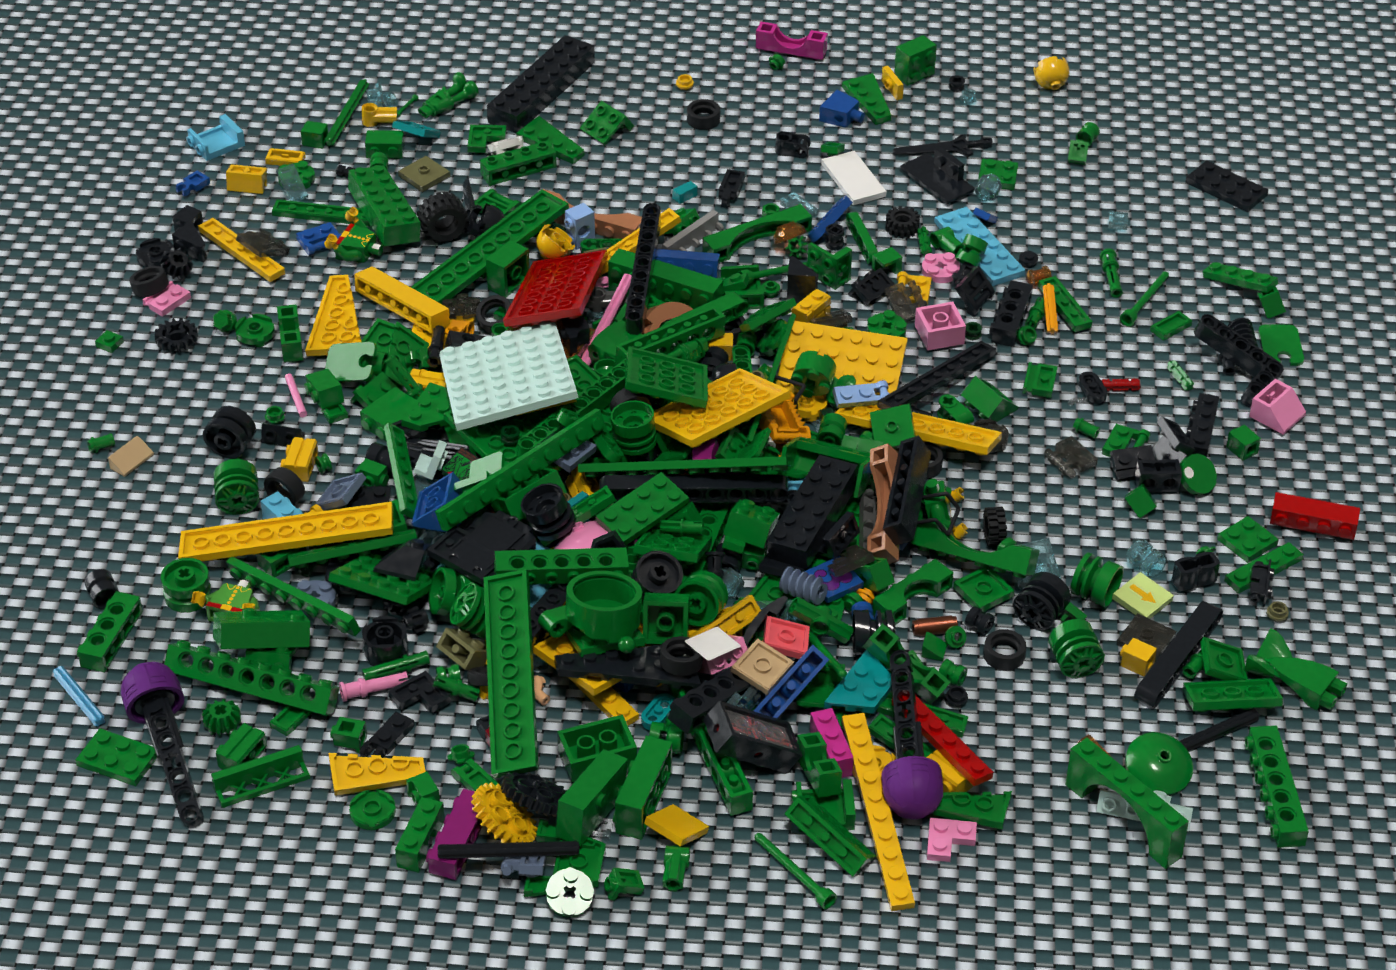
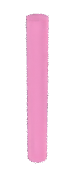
M290 373L286 374L285 380L299 416L305 417L307 416V411L293 375Z

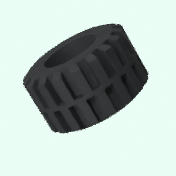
M437 192L436 195H430L428 199H424L422 201L423 204L419 205L417 216L420 226L430 241L433 240L435 243L439 241L441 243L451 242L454 238H459L460 234L465 232L464 228L468 226L467 221H469V217L460 199L455 194H449L448 192L441 194Z

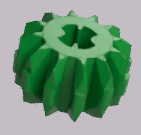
M225 698L220 702L214 700L213 704H207L206 709L202 713L203 725L211 735L215 733L219 737L222 733L229 735L230 731L237 730L238 725L241 724L240 708L238 705H235L233 700L228 702Z

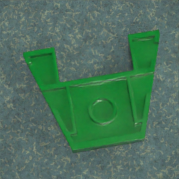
M544 819L539 820L536 841H566L556 837V827L549 825L548 821ZM588 837L581 847L579 846L578 855L556 856L553 875L560 870L572 867L585 873L591 880L593 887H599L606 852L605 843ZM539 875L534 878L527 877L524 897L545 895L548 881L552 876ZM567 887V888H565L564 890H565V892H566V891H573V890H575V889H574V888L569 889V888Z

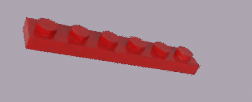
M910 694L901 695L899 701L907 700ZM915 695L918 721L921 722L922 735L973 786L991 780L994 772ZM904 709V711H905V718H907V715H908L909 713H908L907 709Z

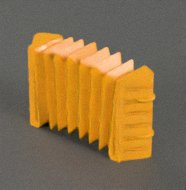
M790 392L791 398L762 413L758 428L762 431L768 427L771 430L769 436L775 444H786V442H790L796 437L811 439L810 428L804 426L805 422L801 421L802 417H800V413H797V405H794L793 402L795 395Z

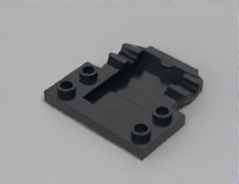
M500 510L496 513L484 512L465 530L458 526L452 527L427 549V554L429 557L484 586V577L495 575V551L535 550L536 537L533 535V528L519 521L515 516H510Z

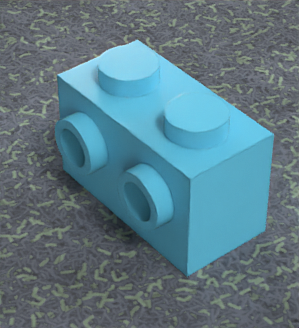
M278 491L260 501L263 519L303 514L299 508L293 506L290 500Z

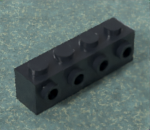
M1199 393L1198 401H1193L1192 412L1195 414H1190L1189 425L1192 427L1188 426L1186 433L1187 438L1196 449L1192 454L1208 456L1220 396Z

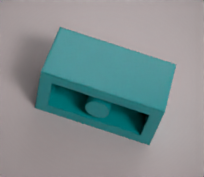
M692 181L672 189V199L679 204L698 195V186Z

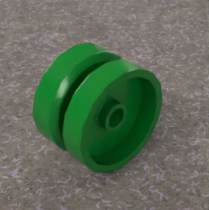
M181 558L167 564L161 572L160 579L164 600L169 608L180 613H191L203 608L198 603H191L194 591H200L206 595L212 593L209 571L203 562L194 558Z
M439 567L432 578L429 591V608L431 613L446 616L449 613L450 615L451 606L459 591L470 582L475 583V581L457 571L454 572L453 569Z
M705 570L696 571L689 575L674 593L690 594L689 625L705 626L714 621L728 600V591L723 580L716 574Z

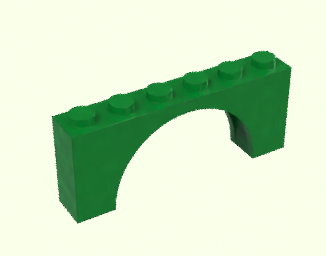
M1088 737L1070 749L1065 785L1080 798L1097 789L1099 785H1104L1116 791L1130 804L1143 824L1149 844L1148 855L1165 869L1181 859L1189 821Z

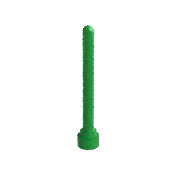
M789 265L755 272L744 269L739 270L738 273H747L750 279L748 284H750L754 279L788 273Z
M1162 272L1132 309H1127L1121 314L1120 321L1123 325L1130 327L1137 321L1138 312L1169 277L1168 272Z
M809 630L808 644L811 643V645H814L829 659L827 663L840 678H845L847 675L846 670L817 638L818 635Z
M762 833L755 834V841L815 894L816 902L823 909L833 906L837 900V895L830 888H821Z

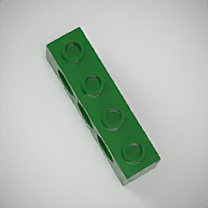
M116 591L113 597L107 601L106 608L102 614L98 615L94 627L88 631L87 638L78 647L77 657H79L82 668L106 672L143 612L140 596Z

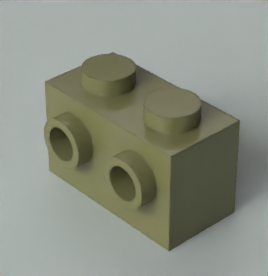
M461 627L458 629L445 628L436 645L439 650L465 670L482 667L487 660L485 644L480 640L473 639L470 636V632L461 629Z

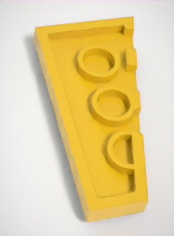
M328 753L335 796L407 785L406 779L426 772L423 757L393 756L392 758H382L381 755L358 757V754L337 756V753Z

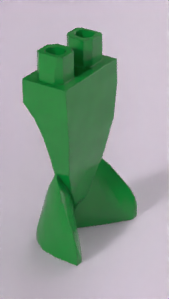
M1272 628L1268 631L1257 655H1249L1246 660L1245 670L1248 673L1281 679L1303 699L1308 707L1316 711L1320 706L1332 710L1338 697L1331 694V692L1342 697L1347 688V683L1338 679V671L1314 661L1293 658L1284 638Z

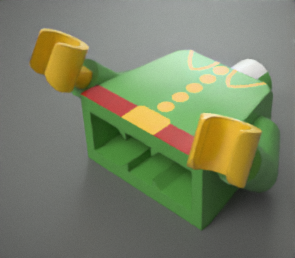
M240 580L238 585L225 583L219 590L209 595L200 591H194L192 594L191 603H198L201 607L206 606L208 621L213 622L214 612L242 611L244 608H253L256 611H260L258 599L254 597L251 584L246 580Z

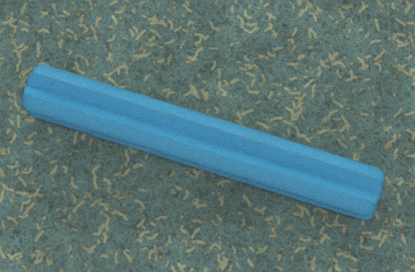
M63 666L54 668V677L94 726L99 727L101 724H104L105 716Z

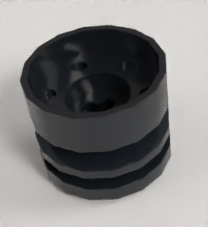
M546 483L534 487L526 493L521 501V510L530 523V527L533 528L535 536L540 540H556L566 535L575 525V513L571 509L562 488L557 484Z
M1041 571L1035 573L1016 596L1013 602L1014 611L1018 618L1027 626L1036 630H1046L1052 626L1070 603L1071 593L1065 582L1058 576Z
M853 610L852 627L854 630L852 642L854 656H862L866 651L863 645L882 623L896 634L892 610H885L884 619L881 617V610H876L874 620H870L868 610Z

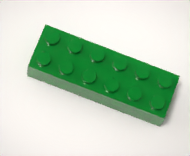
M375 165L373 167H359L349 170L348 190L383 247L419 242L420 221L385 166Z
M618 248L609 259V291H616L624 274L632 275L636 253ZM655 259L650 295L664 302H680L695 309L723 296V280Z

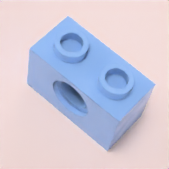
M585 203L565 210L564 224L566 233L573 240L571 242L572 246L575 244V249L578 250L582 240L595 239V213Z

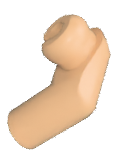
M535 675V700L544 706L550 701V697L542 691L543 683H546V680L543 676Z

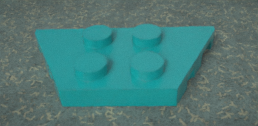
M866 650L849 670L846 677L841 680L825 700L824 708L829 709L831 706L845 707V711L874 713L892 691L890 672Z

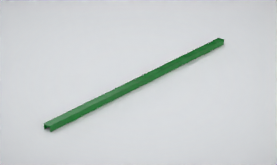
M793 313L789 317L767 379L772 383L796 315ZM762 414L754 416L745 444L750 445L752 443Z

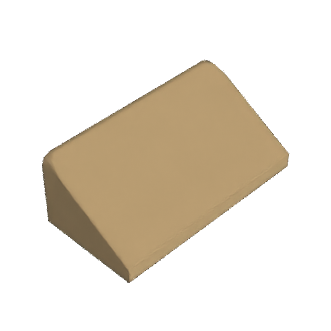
M136 436L108 457L110 469L125 477L152 457L154 452L140 437Z

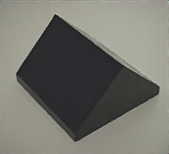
M791 256L788 268L787 300L794 298L798 304L811 292L818 289V274L794 256Z

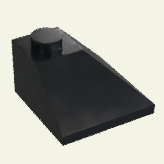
M421 539L408 540L386 554L374 567L373 572L416 581L425 571L423 563L428 559L427 549L430 547V544L424 543Z

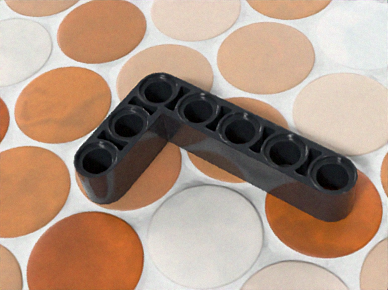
M1204 314L1194 329V334L1198 339L1254 377L1241 396L1242 403L1247 407L1251 408L1252 399L1274 379L1278 380L1284 370L1283 365L1212 315Z

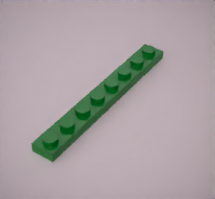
M230 557L226 561L230 568L229 573L235 579L248 581L251 587L259 588L266 595L271 594L282 603L287 602L291 604L296 610L301 609L312 618L317 617L328 626L333 625L344 634L349 633L356 637L361 631L353 616L235 557Z

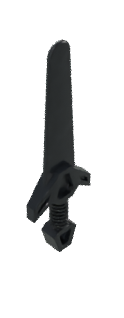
M962 134L953 141L897 147L893 149V153L896 155L935 152L936 148L942 147L946 151L973 155V151L969 148L981 147L982 149H988L992 147L993 140L991 137H981L980 140L967 141V134Z
M466 178L463 183L465 210L469 221H467V228L464 229L465 233L468 231L476 236L480 224L476 223V218L482 208L480 205H475L469 178Z

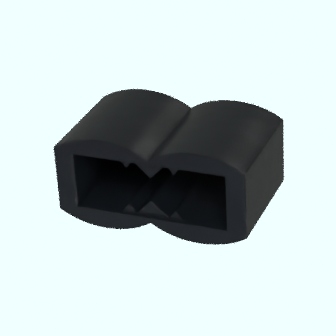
M1203 552L1195 557L1180 558L1174 562L1171 581L1178 591H1188L1197 586L1211 585L1217 581L1220 561L1213 552Z

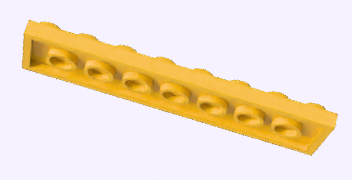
M878 405L839 408L835 413L843 416L847 421V425L853 424L863 429H872L870 412L882 409L878 408ZM912 412L915 435H919L923 442L936 443V445L941 447H954L958 451L967 450L982 456L988 455L1002 439V432Z

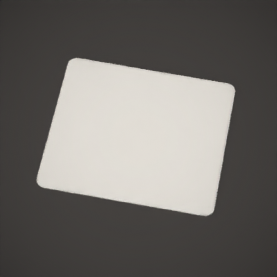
M719 627L712 628L685 640L690 647L708 661L741 647L739 643Z

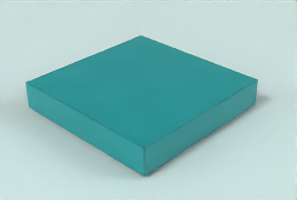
M393 121L392 128L421 137L440 138L441 134L440 130L411 121Z

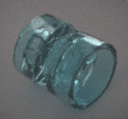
M1144 539L1137 540L1131 545L1126 554L1127 562L1135 568H1139L1140 572L1148 578L1156 577L1163 570L1167 562V557L1159 550L1153 549V546Z

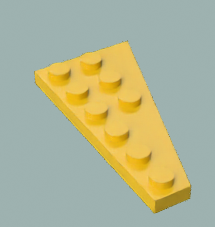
M348 275L329 276L305 349L307 356L328 355V350L333 344L362 342Z

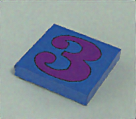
M840 556L804 571L809 575H815L816 578L822 577L823 584L825 583L828 586L827 595L824 599L827 603L864 587L863 580Z

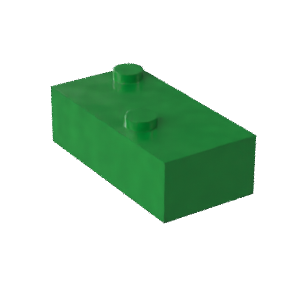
M244 608L242 611L214 612L213 639L220 649L309 647L310 620L302 610L256 611L253 608Z
M646 735L635 760H631L627 778L615 801L613 823H615L617 834L640 840L643 839L648 828L644 824L646 816L655 812L672 775L671 741Z
M605 749L600 752L558 800L556 837L566 841H578L581 847L615 807V801L626 780L628 758Z

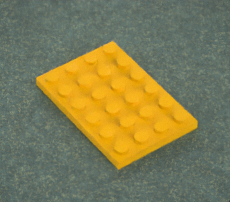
M794 321L781 358L778 376L791 379L801 353L817 351L818 355L824 356L826 354L836 363L835 377L837 379L844 375H853L856 379V385L872 384L885 380L889 387L887 391L892 393L898 389L908 338ZM776 380L777 385L790 390V392L796 390L797 393L799 392L793 384Z
M739 368L708 384L706 408H694L689 404L671 402L655 410L656 430L692 448L698 447L703 442L733 429L736 425L747 422L752 417L782 404L783 401L791 398L790 390Z

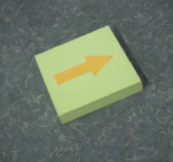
M1140 572L1114 592L1112 599L1147 622L1173 601L1174 595Z

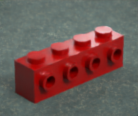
M1276 492L1270 524L1354 540L1360 508Z

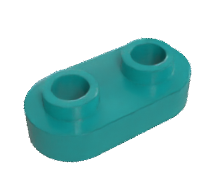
M661 693L655 696L641 714L642 726L650 730L652 721L665 723L671 710L670 705L675 698L668 693Z

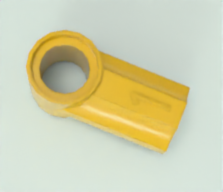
M374 103L362 105V124L366 127H373L378 123H393V121H397V107H377Z

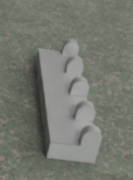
M715 210L710 211L663 243L662 249L687 251L686 249L691 246L697 248L700 246L699 240L702 237L711 235L715 229L718 231L724 229L723 224L718 222L719 213Z

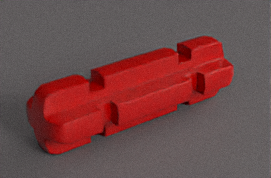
M1128 379L1101 380L1107 391H1110V389L1112 391H1128L1129 389L1131 391H1138L1140 389L1139 379H1131V381Z

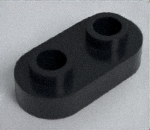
M1083 372L1080 374L1078 385L1086 398L1094 404L1103 403L1107 398V389L1099 376L1093 372Z

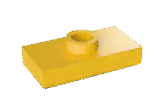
M889 66L882 67L881 82L896 100L903 99L904 84Z

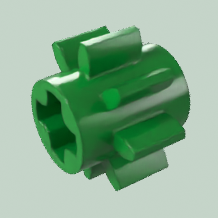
M794 234L793 239H787L789 243L785 249L791 251L790 256L796 255L801 259L802 254H808L807 247L809 243L804 242L806 237L801 236L799 239V236Z

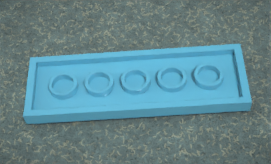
M968 207L935 217L934 223L939 229L950 227L954 232L955 238L961 243L966 234H971L989 244L985 253L980 255L982 260L979 267L992 286L1025 276L1026 270Z

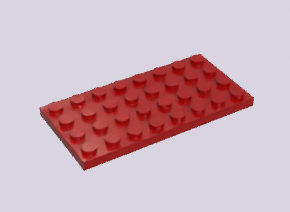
M607 250L533 261L503 318L504 326L517 328L528 323L537 325L542 321L556 322L561 318L575 319L580 317L608 258Z

